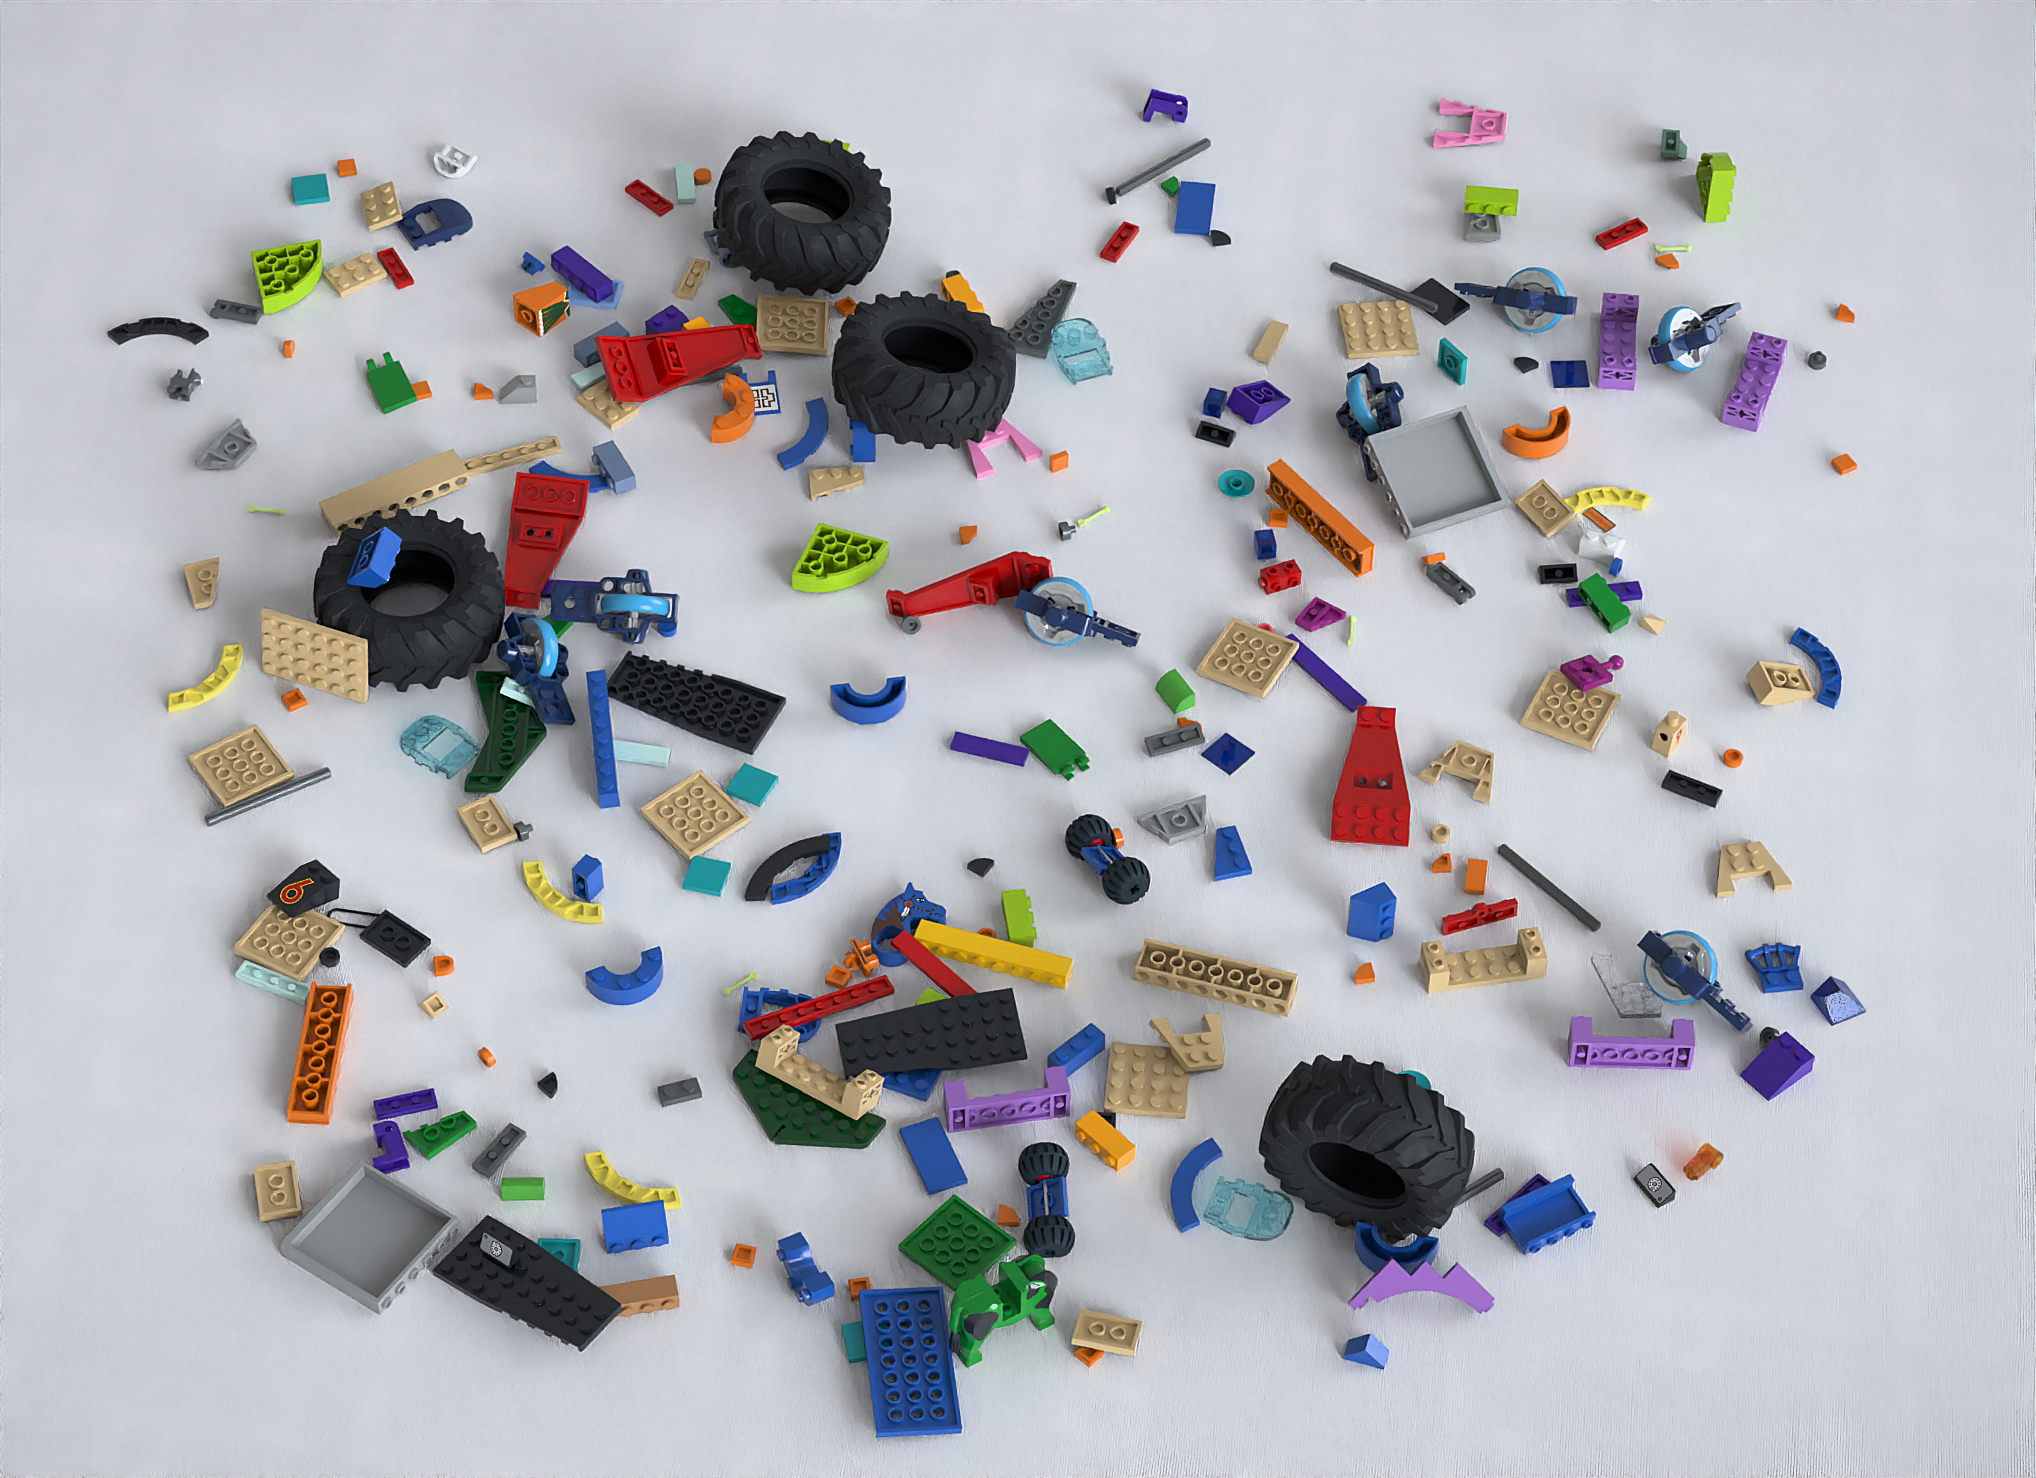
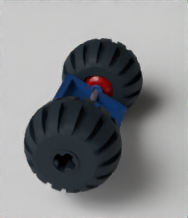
M1085 814L1072 821L1065 834L1066 847L1072 856L1086 860L1099 876H1103L1102 885L1106 895L1112 901L1124 905L1133 904L1139 901L1141 897L1143 898L1150 886V873L1142 861L1134 857H1124L1115 846H1111L1113 835L1109 823L1102 817L1093 814Z
M1038 1142L1027 1146L1022 1151L1018 1161L1019 1173L1022 1179L1030 1185L1026 1187L1029 1223L1024 1230L1023 1242L1029 1254L1035 1253L1042 1256V1258L1066 1256L1071 1252L1075 1242L1074 1229L1065 1218L1069 1216L1066 1176L1069 1172L1070 1162L1065 1150L1060 1145L1051 1142Z

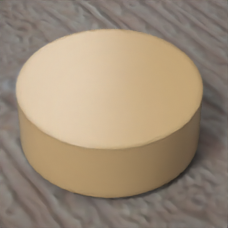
M1443 824L1433 826L1431 829V839L1436 843H1446L1450 839V829Z

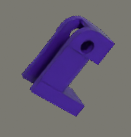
M1151 89L1143 108V121L1150 122L1155 111L1172 115L1173 121L1184 123L1188 115V100L1181 95Z
M389 1120L373 1124L378 1148H383L385 1154L372 1158L373 1167L384 1174L409 1168V1156L397 1123Z

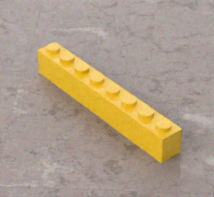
M921 919L914 935L916 940L931 953L939 957L950 958L958 962L969 963L977 967L988 968L996 972L1007 973L1053 987L1065 989L1073 969L1072 958Z

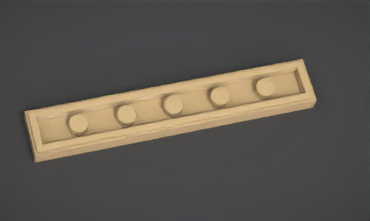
M554 436L462 461L469 473L468 477L562 453V448L557 437Z

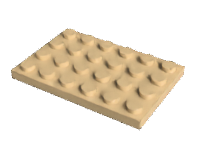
M267 608L261 611L262 672L363 704L368 701L367 639Z

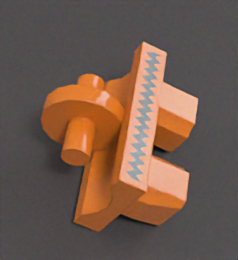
M856 938L851 939L852 953H846L847 957L843 962L845 967L857 970L859 964L864 976H871L870 970L878 967L879 961L875 953L865 957V954L872 952L868 939L857 942Z

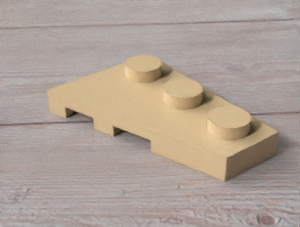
M863 466L808 470L811 501L817 500L818 496L824 494L829 496L834 491L840 489L845 491L865 484Z
M219 557L183 565V571L195 610L214 605L220 565Z

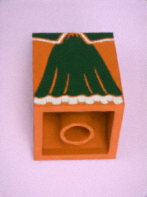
M556 281L513 295L515 321L539 337H542L570 316L568 289Z

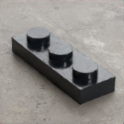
M1672 770L1668 771L1661 785L1663 789L1713 808L1716 807L1723 793L1722 789Z

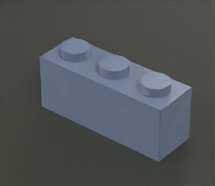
M616 321L574 344V358L585 368H588L601 361L594 340L597 335L630 337V333Z
M613 440L593 447V455L591 456L593 464L599 467L600 475L605 477L609 489H612L618 495L636 488L635 474Z

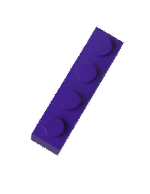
M568 245L551 254L552 269L562 275L566 281L571 282L578 290L586 294L589 299L599 303L613 294V281Z

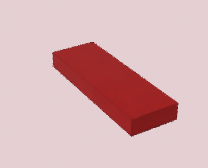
M638 179L625 187L627 194L660 217L673 209V204Z
M1637 217L1597 235L1595 241L1606 251L1648 232V227Z
M1124 221L1101 251L1100 258L1116 263L1138 234L1139 226Z
M393 247L377 252V258L398 290L414 284L413 277Z

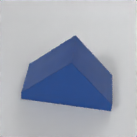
M1370 1333L1349 1339L1343 1359L1384 1370L1390 1350Z

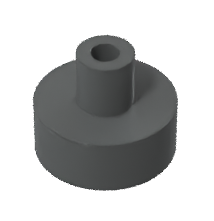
M1816 351L1809 355L1808 365L1812 369L1821 370L1826 366L1827 358L1821 351Z
M1067 521L1058 524L1062 541L1069 540L1071 533H1076L1075 525L1069 526Z
M907 615L902 620V628L907 634H916L921 628V622L915 615Z
M520 821L513 824L520 842L529 839V832L533 831L531 823L525 825Z
M1765 1027L1760 1033V1043L1767 1047L1774 1039L1780 1036L1779 1031L1772 1027Z

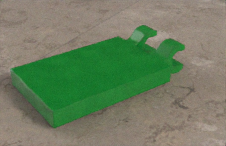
M389 351L382 354L386 366L376 368L372 358L366 360L370 371L366 373V377L384 414L418 401L400 361L394 362Z
M1051 719L1020 736V742L1026 748H1029L1055 775L1061 773L1068 781L1074 778V775L1071 773L1074 771L1072 765L1076 764L1083 772L1090 768L1086 764L1090 762L1086 752Z

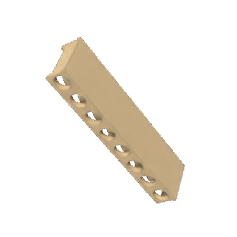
M451 449L320 501L319 505L322 515L333 529L336 538H338L343 531L337 530L340 525H347L345 529L348 527L360 529L363 528L367 517L371 516L375 511H380L378 516L385 519L395 515L398 509L408 510L468 486L469 473L454 449ZM459 477L464 478L461 483H455ZM442 484H448V486L444 490H439V487ZM425 491H431L428 496L422 497ZM408 498H414L411 503H405ZM392 504L397 505L395 509L388 510ZM357 518H364L361 523H354Z
M1147 938L1144 940L1137 965H1135L1133 977L1135 981L1288 1017L1298 986V974Z

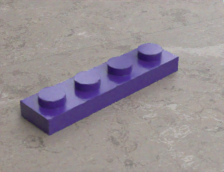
M1639 581L1608 584L1609 588L1617 593L1621 602L1641 600L1643 597ZM1578 588L1566 589L1565 595L1569 608L1587 606L1577 593Z

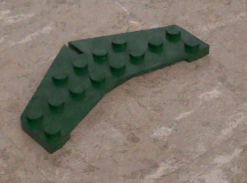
M476 672V684L487 720L489 735L471 772L468 773L465 779V792L496 793L501 791L546 737V727L540 722L533 706L500 693L506 677L514 680L510 672Z
M752 1048L732 1072L734 1083L770 1141L772 1142L775 1139V1144L865 1149L886 1126V1119L879 1115L865 1113L859 1119L854 1120L819 1100L807 1098L799 1089L756 1067L759 1052Z

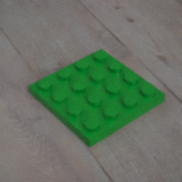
M954 1194L898 1245V1250L955 1292L961 1282L972 1280L980 1272L984 1275L1016 1245V1239Z

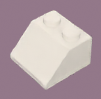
M1586 528L1580 540L1578 556L1611 566L1614 558L1619 556L1626 540Z

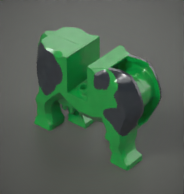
M1031 1253L1021 1255L1010 1262H1000L999 1283L993 1286L989 1285L981 1272L972 1280L961 1282L958 1285L950 1306L949 1325L951 1334L949 1348L953 1353H956L966 1368L982 1361V1353L979 1351V1348L995 1328L1012 1325L1028 1315L1029 1319L1040 1331L1055 1324V1318L1049 1310L1058 1284V1278L1053 1272L1044 1268L1045 1261L1042 1256Z

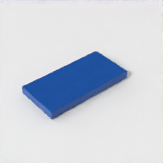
M1181 181L1175 233L1209 236L1216 184Z
M938 1117L899 1129V1133L929 1195L968 1182Z

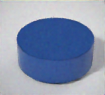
M1614 558L1609 571L1610 575L1615 577L1619 575L1623 565L1622 559Z
M659 623L658 632L664 637H671L677 632V624Z

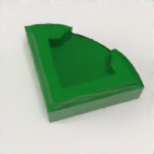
M1175 176L1161 183V188L1173 197L1178 190V179Z

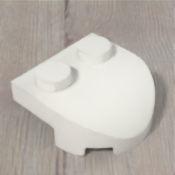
M450 141L441 153L436 152L434 156L436 170L441 175L450 178H459L466 175L477 160L474 154Z

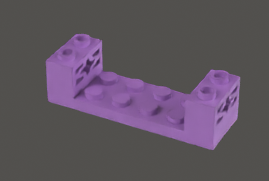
M1603 292L1600 316L1598 388L1634 391L1637 371L1635 348L1639 295Z
M1757 332L1752 333L1748 343L1746 359L1733 392L1729 391L1725 401L1722 417L1723 424L1757 432L1782 368L1788 340Z
M1571 1017L1568 1036L1569 1067L1691 1070L1695 1050L1693 1020L1673 1019L1669 1038L1593 1037L1592 1017Z
M1065 1066L1044 1068V1089L1024 1092L1017 1091L1010 1094H996L994 1096L976 1097L973 1099L967 1098L964 1080L944 1082L943 1107L949 1133L1070 1116V1088Z

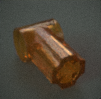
M1706 1142L1700 1147L1696 1156L1684 1166L1683 1171L1690 1180L1697 1181L1710 1168L1715 1169L1723 1160L1724 1154Z

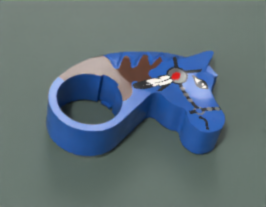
M911 882L908 883L904 893L896 896L884 906L872 925V954H876L880 965L897 967L908 961L898 951L889 952L878 946L886 938L893 939L904 930L911 934V929H917L921 919L946 925L945 908L928 901L923 895V891L914 890Z

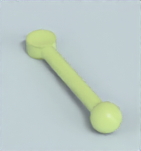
M1657 245L1655 246V251L1686 250L1689 252L1692 250L1691 245L1679 247H1662Z
M252 504L247 507L249 512L263 511L279 513L280 515L286 513L284 508H260Z
M1104 506L1101 511L1084 520H1078V526L1083 527L1086 522L1103 513H1108L1110 511L1109 506Z
M1354 615L1349 617L1348 646H1352L1353 628L1356 621Z
M751 972L747 978L730 988H724L722 991L723 995H729L732 990L749 980H756L757 973Z

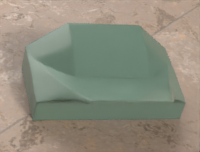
M1663 129L1661 157L1686 159L1687 146L1680 138V130Z

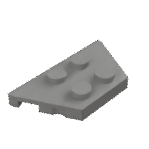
M237 418L195 460V465L197 467L235 470L257 448V442L250 436L248 429L244 428L242 421Z
M1206 795L1137 816V823L1169 844L1204 833Z

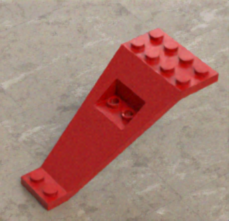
M744 324L633 337L597 335L594 338L613 401L644 403L743 359L759 360L763 356L754 326Z
M517 472L511 507L504 579L505 606L539 610L542 591L585 518L590 481ZM533 530V535L528 536V531ZM548 532L552 533L550 538H546Z
M1013 551L907 594L899 590L893 591L888 589L886 599L890 615L904 618L907 615L919 617L975 604L996 605L999 599L1018 596L1023 586L1033 588L1039 582L1053 577L1051 560L1043 556H1033L1027 552Z
M1358 705L1356 728L1333 800L1330 841L1408 847L1411 806L1395 730L1396 708ZM1365 779L1367 783L1362 785L1359 781ZM1384 780L1386 785L1380 786L1379 781Z

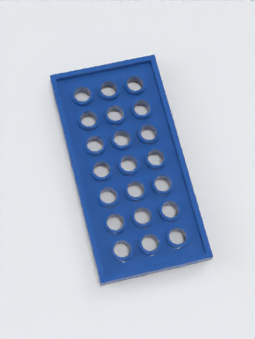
M943 1286L859 1290L858 1297L876 1438L962 1433L952 1351L949 1348L950 1337ZM925 1304L929 1309L922 1310L918 1306ZM904 1305L908 1310L901 1311L897 1307ZM883 1306L887 1311L880 1312L876 1308ZM928 1322L932 1326L926 1328L923 1327L921 1323ZM908 1323L911 1327L905 1329L900 1324ZM887 1324L890 1328L884 1330L879 1325ZM929 1339L932 1340L934 1344L926 1345L923 1343V1341ZM908 1340L911 1341L913 1345L905 1346L902 1344V1342ZM887 1341L890 1342L892 1346L884 1347L881 1345V1343ZM932 1357L936 1362L929 1363L925 1359ZM911 1358L915 1363L907 1364L904 1360ZM890 1359L894 1364L886 1365L883 1361ZM935 1375L939 1379L931 1381L928 1379V1376ZM914 1376L918 1380L910 1382L907 1380V1377ZM893 1377L896 1379V1382L889 1383L885 1379ZM938 1393L941 1395V1398L934 1399L930 1394ZM917 1394L920 1398L912 1400L909 1395ZM895 1395L899 1399L891 1401L888 1399V1396ZM940 1411L944 1415L942 1417H936L933 1415V1412ZM919 1412L922 1414V1417L914 1418L911 1414ZM892 1413H897L901 1416V1418L893 1419L890 1417V1415Z

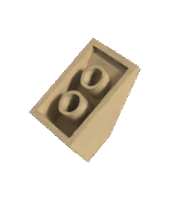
M1758 661L1746 675L1760 704L1776 706L1812 698L1816 695L1802 666Z

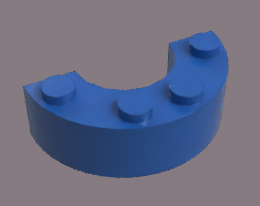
M849 419V428L853 430V444H850V455H853L854 462H876L875 434L868 431L866 422Z
M906 676L887 678L885 687L880 692L872 695H863L855 692L849 683L830 685V701L835 711L846 720L860 725L886 722L900 712L906 700Z
M660 946L641 952V965L637 970L629 974H614L604 966L585 972L587 989L597 999L612 1005H631L649 998L659 988L663 979V959Z
M1357 1221L1355 1233L1356 1253L1361 1262L1374 1273L1390 1257L1409 1274L1424 1259L1431 1265L1436 1258L1439 1238L1431 1236L1421 1238L1417 1236L1416 1240L1410 1245L1394 1247L1386 1244L1380 1238L1377 1226L1373 1227L1367 1223Z
M798 1232L778 1240L779 1250H776L780 1262L784 1263L789 1276L787 1278L791 1290H796L795 1293L799 1303L803 1302L807 1306H812L832 1298L835 1294L834 1283L826 1271L821 1273L818 1271L812 1258L809 1244L802 1233Z

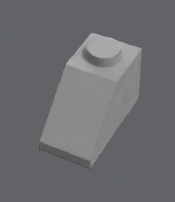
M517 375L500 389V404L537 403L536 376Z

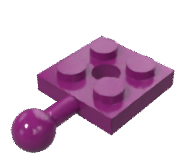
M1589 654L1561 664L1559 671L1584 692L1612 682L1613 675L1608 669L1619 670L1622 668L1624 661L1619 655H1613L1608 662L1600 664Z

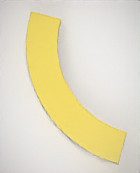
M1598 487L1577 492L1574 496L1563 500L1577 514L1584 509L1598 505H1623L1642 511L1650 501L1651 496L1633 489L1622 490L1617 489V487Z
M243 645L223 646L219 667L202 681V684L198 687L169 693V712L181 711L200 705L226 688L235 677L241 665Z
M542 861L522 862L523 875L528 889L546 909L572 921L602 924V904L574 902L567 899L566 896L552 888L548 883L543 871Z
M604 1150L583 1154L590 1175L604 1191L614 1198L629 1205L663 1200L665 1210L681 1208L677 1187L664 1189L638 1187L637 1184L623 1177L621 1178L614 1171L605 1156Z

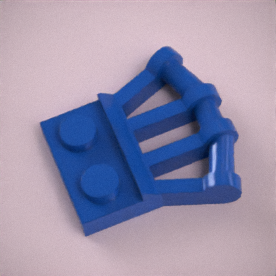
M1777 942L1775 945H1768L1767 943L1754 950L1745 951V958L1758 973L1763 993L1803 990L1804 984L1798 966L1800 945L1795 947L1784 945L1781 942ZM1770 953L1777 954L1780 966H1773ZM1784 953L1794 954L1792 965H1787ZM1763 954L1766 968L1760 964L1756 957Z

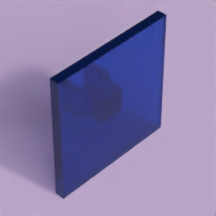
M1586 360L1550 361L1554 388L1590 387Z
M1225 733L1207 748L1201 756L1231 775L1255 754V751L1228 733Z

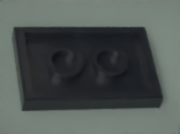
M1430 278L1410 292L1438 304L1436 313L1424 311L1445 326L1470 309L1469 303L1433 278Z
M386 909L359 934L361 940L404 968L431 944L429 937Z

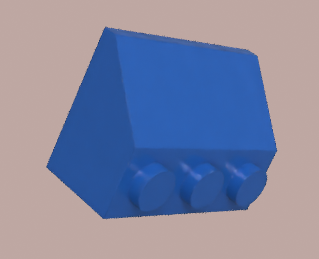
M384 526L362 540L347 583L371 588L386 584L390 579V571L395 565L396 555L400 551L399 546L402 539Z
M1385 882L1350 896L1347 925L1348 936L1378 942L1388 939L1393 935L1397 897Z
M663 1200L601 1210L607 1254L669 1244Z

